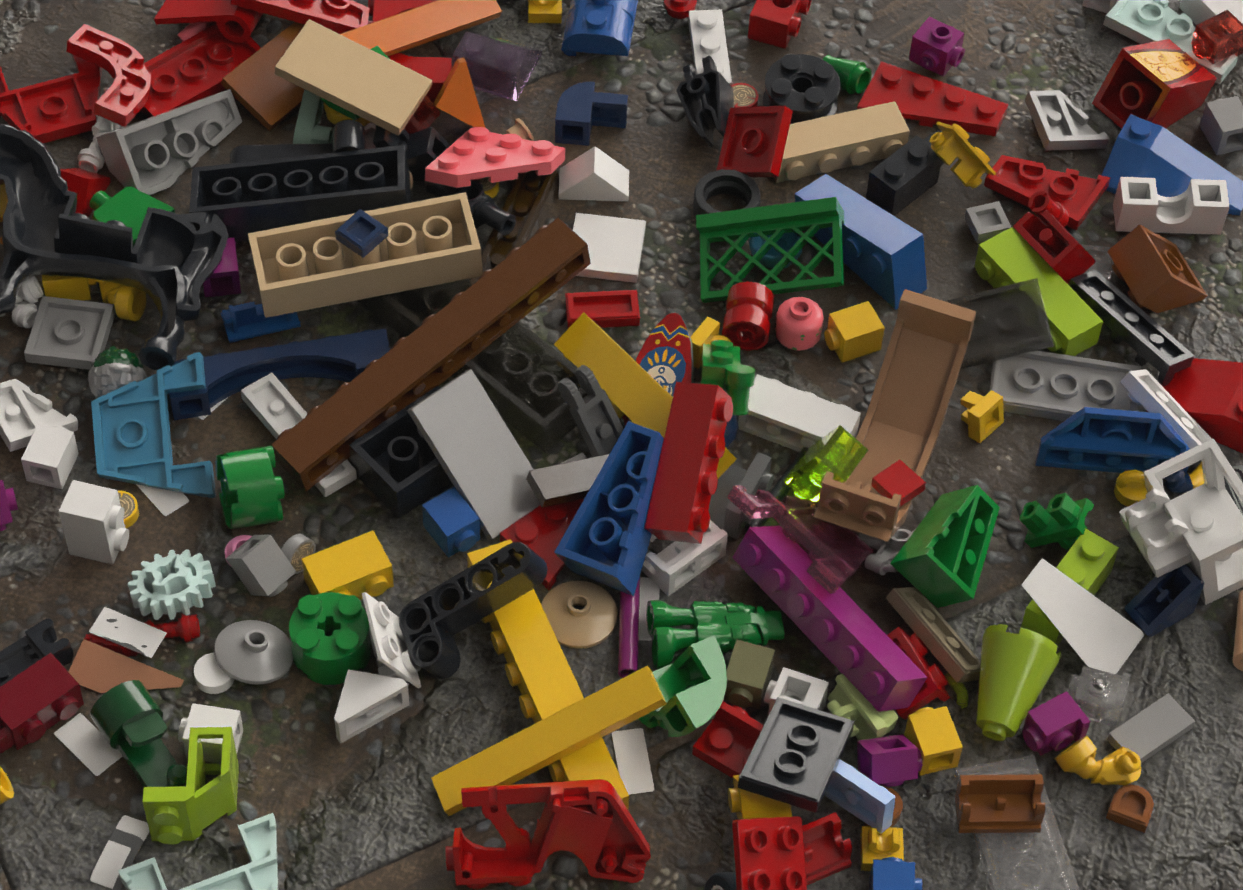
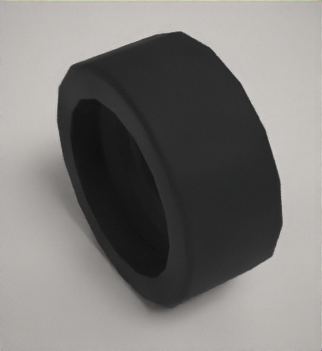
M721 169L710 172L699 180L694 190L693 215L695 219L696 215L721 212L713 209L706 203V200L718 194H732L740 197L747 203V206L743 209L760 207V189L756 182L745 173L736 170Z

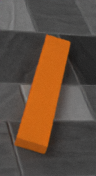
M438 0L340 35L369 49L378 46L387 56H391L499 18L502 10L496 0Z

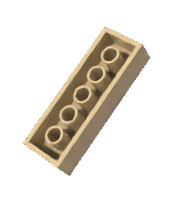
M466 192L364 211L388 228V236L364 258L336 240L335 231L355 213L248 233L265 318L481 276L483 274L481 247Z

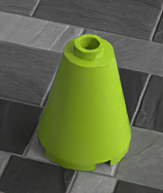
M1003 624L990 625L985 629L982 637L976 720L978 727L983 729L982 734L996 741H1004L1006 737L1015 736L1026 718L1027 712L1032 708L1061 657V652L1056 653L1058 646L1045 636L1021 627L1019 634L1006 632L1008 625Z

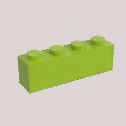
M1013 227L979 244L974 266L978 275L983 280H987L998 292L1002 301L1009 304L1020 315L1023 323L1038 334L1048 350L1057 354L1076 356L1097 344L1103 324L1101 318Z

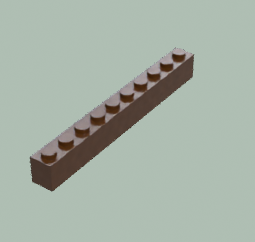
M556 218L549 225L539 228L534 237L521 247L514 248L507 255L506 259L495 268L485 271L478 281L466 291L457 293L447 306L438 313L428 316L418 329L409 336L399 339L389 352L380 359L371 361L361 374L351 382L342 384L335 394L322 405L313 407L306 417L293 428L284 430L277 437L276 441L271 444L278 463L307 492L350 457L349 444L443 383L589 266L591 262L587 243L559 218Z

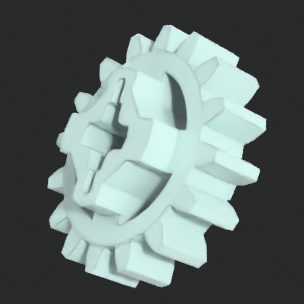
M187 549L181 555L176 554L174 550H170L168 556L163 558L157 553L154 555L155 561L152 563L142 561V571H132L133 580L128 582L134 608H140L141 615L143 616L152 612L155 620H158L163 614H168L169 619L172 620L175 618L176 613L181 611L186 616L190 615L189 608L192 606L202 608L204 606L202 598H211L213 596L211 588L216 587L209 560L204 561L201 553L191 557L190 550Z

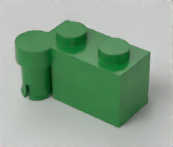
M714 340L711 344H703L700 384L719 385L725 392L727 390V394L732 398V415H747L749 412L750 387L754 385L755 368L740 364V346H733L732 342Z

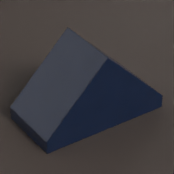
M1185 564L1158 578L1155 576L1124 609L1148 637H1152L1194 613L1205 583L1188 564Z

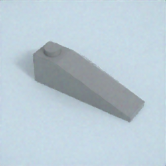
M231 89L96 138L108 170L124 187L132 186L151 195L171 187L180 175L188 168H192L210 148L216 146L241 124L242 119Z

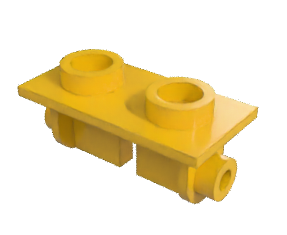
M941 122L936 123L942 132H936L931 136L929 140L931 149L946 165L950 166L956 158L959 159L950 170L964 186H970L972 189L978 187L982 182L981 176L984 173L995 176L996 172L988 164L990 158L981 149L973 147L968 142L970 136L961 126L955 123L952 126Z

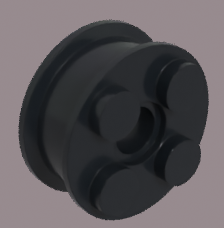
M787 54L776 61L766 73V90L763 96V106L785 105L793 110L790 124L835 115L838 105L837 97L840 91L839 76L831 64L818 57L804 54Z

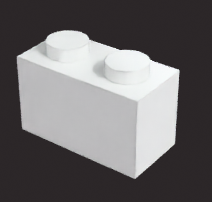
M76 480L72 481L59 509L70 555L114 564L118 552L125 550L129 539V529L125 528L124 507L120 505L117 490Z

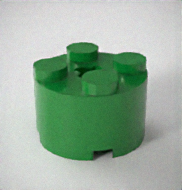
M272 446L216 455L217 481L221 480L222 493H219V498L226 525L230 529L283 521L280 499L285 497L284 486L281 476L274 477L273 474L276 461Z
M326 592L306 595L299 600L298 607L294 610L289 622L293 661L297 668H300L307 674V678L313 682L324 685L344 683L348 669L359 671L362 668L363 670L370 660L371 639L367 613L361 605L359 598L354 595Z

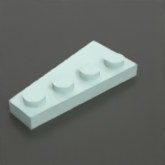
M1119 0L1106 14L1103 25L1140 44L1170 39L1217 78L1215 82L1218 84L1225 79L1237 63L1239 55L1208 31L1201 32L1195 28L1193 20L1185 13L1179 15L1168 7V0Z

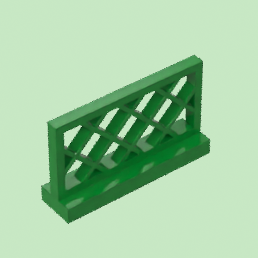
M830 197L696 215V229L700 233L702 302L727 300L730 288L742 282L755 266L766 274L759 284L769 288L773 295L844 286L842 247L844 210L837 198ZM832 227L833 237L823 248L811 239L819 229ZM794 232L800 239L788 252L776 244L785 233ZM760 237L765 243L753 257L741 248L749 238ZM725 241L731 247L716 261L710 256V243ZM808 243L818 253L805 267L794 257ZM771 248H774L784 257L769 271L759 261ZM832 249H833V256H832L831 254H829V252H830ZM738 252L748 262L734 275L724 266ZM826 257L834 264V276L818 278L812 271ZM789 262L801 270L797 277L790 282H783L776 277ZM720 270L732 279L723 290L710 291V281Z

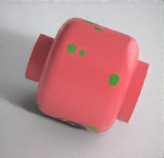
M792 297L785 300L779 306L776 314L775 333L776 338L783 346L800 351L812 348L819 342L824 317L818 303L805 297Z

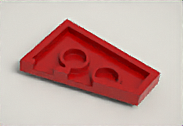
M1002 155L992 168L996 172L995 176L987 174L984 186L1028 207L1029 198L1034 193L1044 191L1050 196V199L1060 203L1067 210L1069 221L1066 226L1077 231L1108 188L1111 177L1098 175L1097 179L1079 176L1078 170L1067 168L1064 173L1046 169L1044 163Z

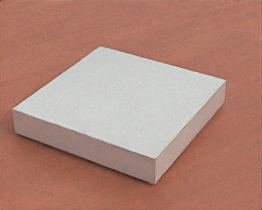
M576 213L573 231L587 243L591 262L589 266L576 276L637 283L646 221Z

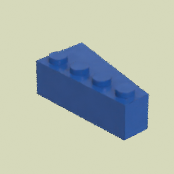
M827 174L795 193V202L830 197L837 198L844 210V224H842L843 262L895 310L899 308L900 298L904 289L919 294L927 289L924 239L921 232ZM832 227L821 228L814 236L826 245L833 237Z
M629 421L627 422L554 552L572 572L631 596L635 594L652 536L645 529L664 441L663 436L659 432Z

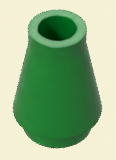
M826 55L822 59L834 67L840 79V87L849 94H854L855 92L861 94L867 89L871 81L872 72L866 67L864 62L836 58L831 55Z

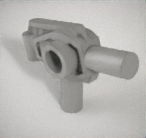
M898 529L888 542L860 533L858 536V546L878 550L875 555L870 554L866 558L865 568L880 575H885L887 572H897L890 563L915 529L913 531Z

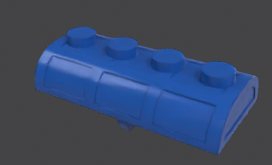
M571 0L561 50L568 56H576L577 52L629 56L638 0Z

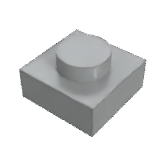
M999 201L966 208L964 218L976 243H982L1011 228Z

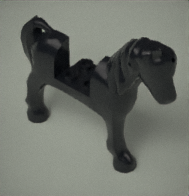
M0 124V185L5 184L8 198L7 207L3 215L2 229L5 257L0 270V315L13 311L16 295L22 283L34 274L90 278L135 287L146 292L153 299L160 314L156 334L145 340L141 345L138 356L142 364L153 370H159L168 365L173 366L177 358V348L184 339V322L198 319L201 307L199 289L212 276L222 261L223 251L228 239L225 224L215 213L213 215H209L207 212L176 214L171 211L148 207L133 247L132 228L126 227L122 222L110 220L105 223L90 220L86 215L76 213L77 193L68 191L67 182L61 177V170L55 163L51 153L47 150L46 145L35 139L32 134L25 130H17L10 125ZM194 225L198 226L200 230L196 232Z

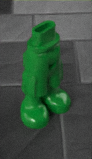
M650 600L647 602L646 622L648 634L653 635L652 662L655 670L670 665L677 651L686 649L690 645L711 636H715L723 654L734 649L736 640L766 646L768 640L784 639V627L780 610L764 611L763 606H757L756 608L741 602L722 604V602L694 601L690 608L670 606L661 600ZM690 625V629H675L672 627Z

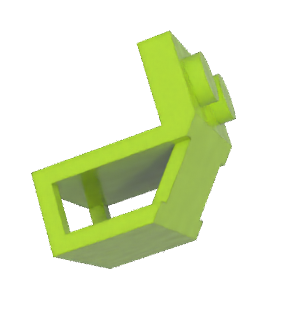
M190 727L186 786L144 787L143 806L152 841H159L164 844L194 841L202 835V830L226 813L229 816L237 811L239 765L232 727ZM223 738L221 763L206 764L201 739ZM206 775H219L205 785Z

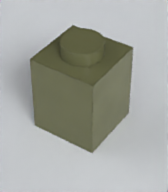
M736 640L726 670L727 686L724 700L730 701L739 707L760 709L772 672L775 650Z

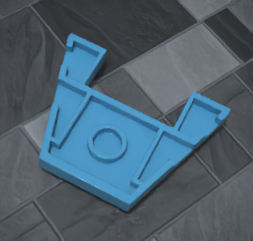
M200 352L187 356L186 360L174 366H165L157 370L156 374L139 382L133 381L91 401L97 475L100 478L208 498L216 497L214 471L211 461L173 466L167 394L206 389L204 361Z

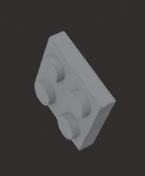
M42 296L24 351L26 362L90 370L95 362V358L105 350L116 314L114 304Z

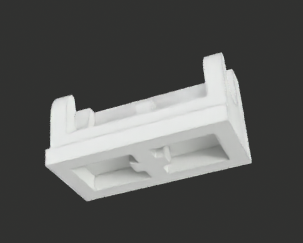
M710 520L709 527L703 534L701 544L675 541L657 555L649 552L645 556L646 560L643 563L642 571L667 596H670L726 555L728 533L723 529L721 530Z

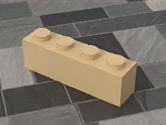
M895 101L790 124L779 177H774L776 183L797 180L801 177L829 173L841 168L859 166L868 162L886 159L908 142L910 130Z

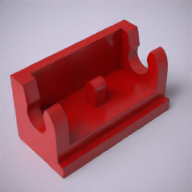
M836 812L802 826L807 885L851 867L850 838L842 839L840 833L841 820Z

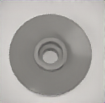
M244 620L235 622L224 628L215 641L214 655L217 664L228 676L243 683L257 685L274 682L289 671L293 662L290 639L279 628L263 621Z

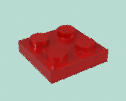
M785 105L730 108L717 170H736L745 173L749 177H779L793 110Z

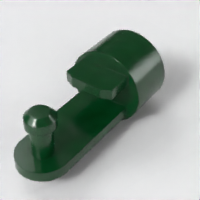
M139 680L126 681L104 693L93 705L90 716L113 749H118L143 787L186 786L187 767L175 761L160 739L168 727L163 721V712L143 683Z

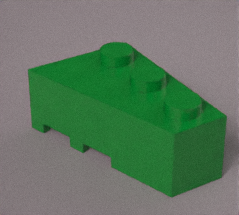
M978 485L942 494L890 564L937 608L973 600L1000 507Z

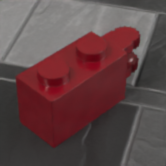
M49 653L0 687V753L5 752L13 745L19 750L28 743L38 741L49 728L61 720L71 718L84 705L79 683L52 653Z

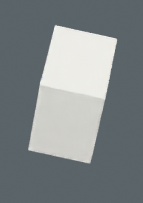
M593 147L560 168L559 199L628 201L629 170L597 147Z
M348 669L334 717L338 741L343 743L409 706L408 684L405 680Z

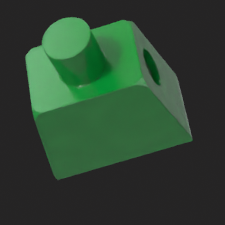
M132 186L125 187L113 197L104 191H98L93 195L89 204L90 208L94 210L93 220L105 223L110 220H117L126 227L132 228L133 247L148 207L175 213V209L170 205Z

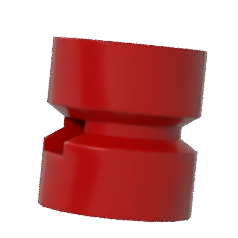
M749 281L737 283L730 288L722 336L727 337L733 343V346H740V350L751 351L758 350L767 344L770 332L769 320L772 318L774 305L772 291L762 284Z

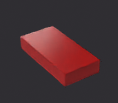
M637 290L565 293L567 328L583 312L601 328L640 326Z

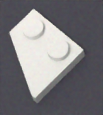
M12 379L0 383V435L10 452L27 447L38 424L51 427L61 426L72 432L78 431V420L74 415L70 413L66 417L52 408V401L40 394L33 393L22 382Z

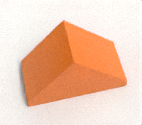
M464 58L457 59L434 104L440 110L472 127L486 128Z

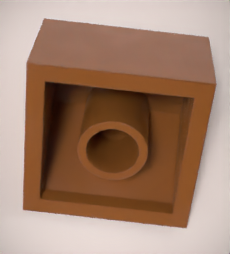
M1140 224L1107 251L1114 262L1112 265L1114 273L1127 283L1130 288L1127 294L1131 301L1139 308L1146 307L1155 313H1160L1202 301L1207 297L1206 292L1176 244Z

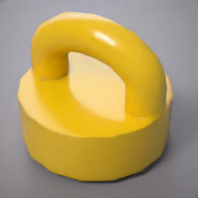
M1126 470L1118 476L1114 487V494L1121 504L1129 507L1146 498L1147 490L1144 472Z

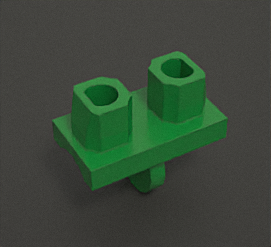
M1066 493L1055 495L1050 500L1047 509H1044L1037 501L1026 503L1019 518L1028 528L1024 542L1031 548L1055 542L1059 543L1065 550H1069L1078 537L1084 534L1085 528L1087 529L1085 517L1093 509L1094 504L1088 498L1073 501Z

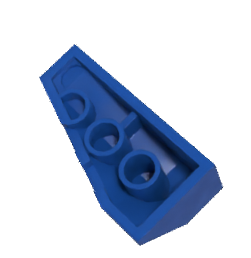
M1130 114L1115 141L1102 176L1111 177L1106 191L1116 194L1120 177L1155 178L1157 194L1163 197H1174L1184 193L1189 186L1190 179L1226 180L1229 200L1228 214L1240 216L1243 210V181L1164 127Z

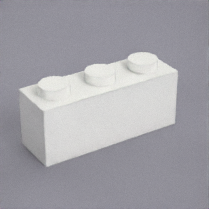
M757 374L754 385L750 387L749 412L747 415L739 416L738 426L740 430L798 452L803 447H808L814 451V458L841 468L857 436L861 413L852 410L846 405L830 402L817 397L811 392H804L787 386L779 380L769 379Z

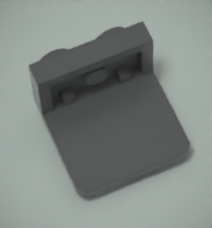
M758 452L748 470L732 464L718 479L717 490L711 496L709 505L710 520L721 530L723 529L728 533L729 537L738 539L746 523L750 524L753 521L761 496H766L774 480V475L770 473L772 458Z

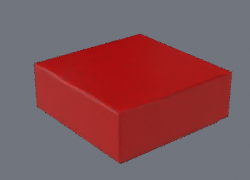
M900 459L874 476L871 486L884 497L892 499L894 493L901 495L900 507L922 493L926 482Z

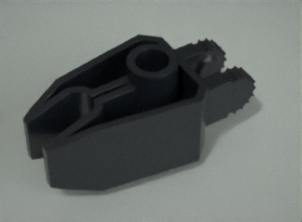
M707 56L702 58L703 73L698 74L691 64L683 67L685 81L680 83L676 92L690 123L703 140L712 147L714 146L713 131L715 128L724 137L730 108L734 107L733 88L721 73L717 71V66L712 57Z

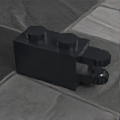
M930 134L923 140L915 136L872 169L869 173L866 199L895 216L938 182L940 167L944 162L931 149L929 140L933 134Z

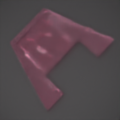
M734 485L727 496L749 519L772 517L783 527L782 532L787 538L801 543L809 551V558L813 561L807 572L830 594H834L865 564L866 558L873 552L850 529L813 517L819 502L787 495L783 501H778L770 492L759 489L755 495H750L746 493L747 489L741 485Z

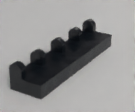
M1097 270L1070 279L1068 285L1113 330L1110 339L1115 344H1119L1124 340L1137 352L1135 362L1140 366L1149 362L1160 372L1157 381L1161 385H1168L1176 372L1191 366L1195 355Z

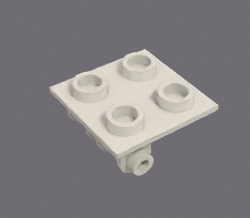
M363 592L362 597L370 625V639L373 653L376 657V665L379 667V675L404 679L405 682H410L415 687L420 688L421 683L417 671L421 667L416 665L411 659L399 626V617L391 612L384 602H378L369 594Z

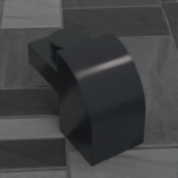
M376 125L373 144L376 148L405 145L408 167L413 176V181H425V168L450 146L432 126L412 134L403 129L398 136Z

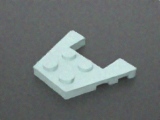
M271 813L238 825L240 837L251 863L179 890H278L277 830L274 814ZM155 857L118 870L121 881L128 890H167Z

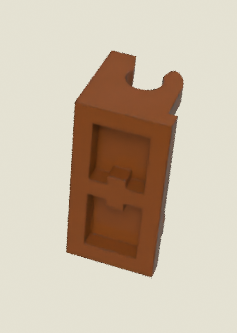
M960 775L955 794L958 832H1041V824L1045 814V802L1041 803V793L1044 786L1043 775Z

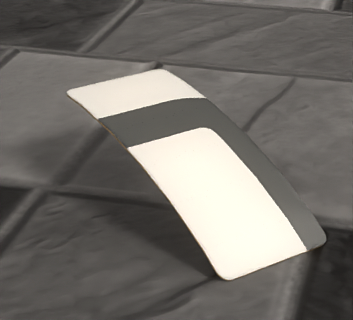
M127 815L121 818L90 878L91 882L113 890L121 889L123 883L118 870L132 865L150 832L147 822Z

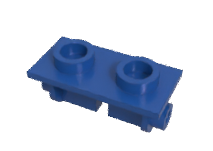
M254 302L236 306L228 305V309L222 310L221 313L229 343L301 327L297 312L265 318L262 304L255 305Z

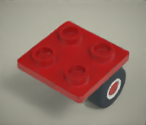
M801 817L733 820L736 873H715L709 877L704 887V890H807Z

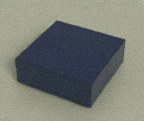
M359 209L335 231L336 240L364 258L388 236V228Z

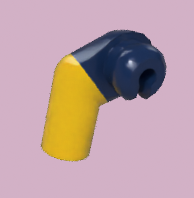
M1202 462L1192 473H1185L1181 469L1165 477V486L1175 494H1184L1203 485Z

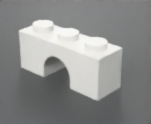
M1120 177L1113 202L1116 231L1131 232L1140 224L1155 233L1221 235L1229 211L1226 180L1190 179L1189 186L1184 193L1174 197H1163L1157 194L1155 178Z

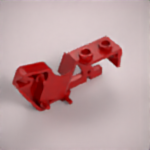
M592 779L467 787L461 789L462 807L482 806L483 815L491 820L506 842V847H484L472 843L464 836L461 828H455L453 846H446L447 871H455L456 885H466L472 889H481L489 886L490 883L508 882L512 886L527 885L532 882V876L535 873L541 872L548 856L560 850L569 851L579 857L592 877L637 883L643 879L646 862L651 857L650 845L615 788L606 780ZM546 802L540 819H537L532 841L530 834L525 829L518 828L506 811L508 804Z

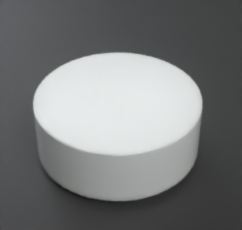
M214 653L202 656L194 666L196 685L205 693H222L229 689L234 682V679L219 667Z

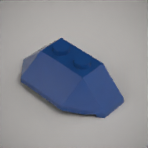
M1084 407L1041 438L1035 466L1123 473L1126 470L1144 472L1190 450V448L1161 413ZM1189 466L1183 469L1185 473H1187Z

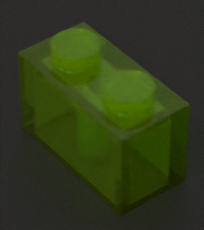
M839 425L808 448L783 481L792 488L797 497L813 505L819 500L821 484L826 471L834 473L833 480L841 483L846 482L868 452V449Z

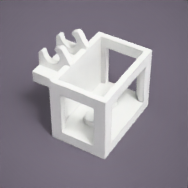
M1214 439L1208 440L1144 471L1147 490L1146 498L1119 511L1120 519L1155 576L1158 578L1188 564L1205 583L1200 594L1205 605L1243 587V515L1225 489L1224 476L1242 504L1243 483ZM1201 460L1204 484L1170 500L1164 491L1162 479Z

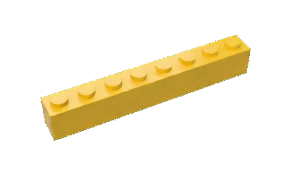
M509 539L467 553L468 568L506 545L513 543L512 540ZM534 589L481 619L483 623L489 622L493 629L491 640L494 649L498 655L503 653L506 658V675L512 687L518 685L522 694L519 696V702L526 719L532 718L534 723H537L584 698ZM603 738L548 765L554 782L602 779L610 782L629 811V794Z

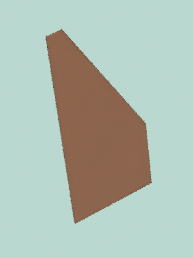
M83 639L68 671L79 685L98 693H106L111 688L130 680L141 681L147 690L179 688L184 681Z

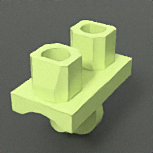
M843 674L837 675L835 679L837 685L828 696L830 702L827 708L834 715L855 721L850 737L856 736L858 740L879 738L894 729L898 720V715L894 710L878 712Z

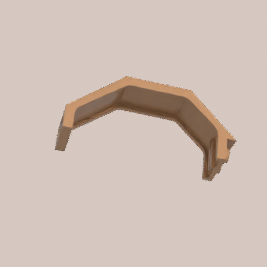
M904 289L899 302L895 327L866 416L839 480H833L834 473L826 471L821 484L819 504L813 517L886 542L903 525L914 498L900 507L901 495L894 493L892 499L882 496L871 486L872 478L899 459L918 476L923 478L937 443L970 341L976 311Z

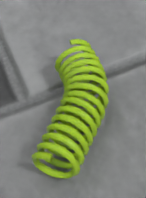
M947 673L945 677L957 694L956 703L961 708L967 707L969 697L966 687H964L962 682L957 683Z

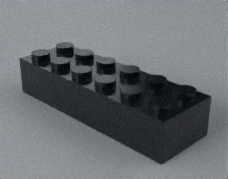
M405 145L194 167L192 170L189 214L195 212H207L209 215L217 214L226 226L228 238H235V242L249 241L248 233L353 214L359 209L369 211L411 203L410 173ZM194 225L196 232L200 230L198 226Z

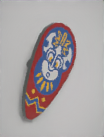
M677 313L668 314L656 325L647 337L635 360L672 397L676 382L693 383L694 371L693 346L689 329L684 319ZM625 414L622 416L625 425L628 421L631 422Z

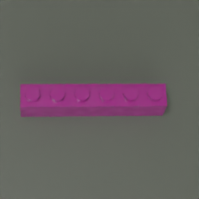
M780 525L749 527L732 558L878 712L908 708L928 677Z

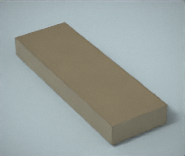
M915 587L893 588L886 599L957 683L978 681L980 678V660L927 598Z

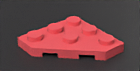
M474 127L467 130L425 168V181L460 188L471 186V180H479L485 177H489L491 183L518 179V173H526L535 170L537 176L552 174L565 161V148L555 146L546 140L531 141L521 139L517 134L502 135L489 132L484 127Z

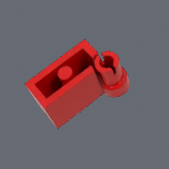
M1039 191L1034 193L1029 198L1028 207L1032 209L1038 218L1034 214L1027 212L1013 227L1069 284L1071 278L1084 274L1096 260L1065 229L1069 221L1067 210L1060 203L1050 199L1046 192Z

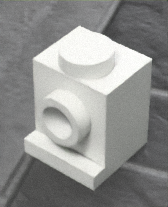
M783 667L778 681L771 680L765 693L764 703L769 704L768 716L777 697L823 711L826 705L829 682Z

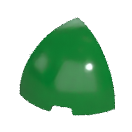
M715 636L690 645L674 663L652 672L667 704L639 718V720L649 728L660 726L668 730L669 737H681L699 729L716 714L725 696L727 671L723 653Z

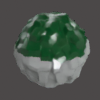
M115 346L105 349L95 358V362L88 372L87 380L92 394L97 399L133 381L139 382L146 379L147 375L143 369L144 364L128 349H117Z

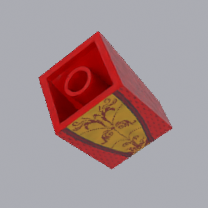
M1170 39L1125 47L1121 49L1092 104L1121 129L1130 114L1166 129L1200 107L1217 78Z

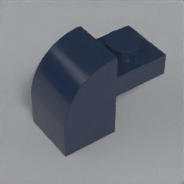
M582 82L569 87L558 100L555 118V143L589 146L592 125L626 128L628 95L595 92V82Z

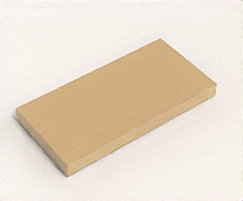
M310 19L276 64L274 71L275 75L398 136L432 86L431 79Z

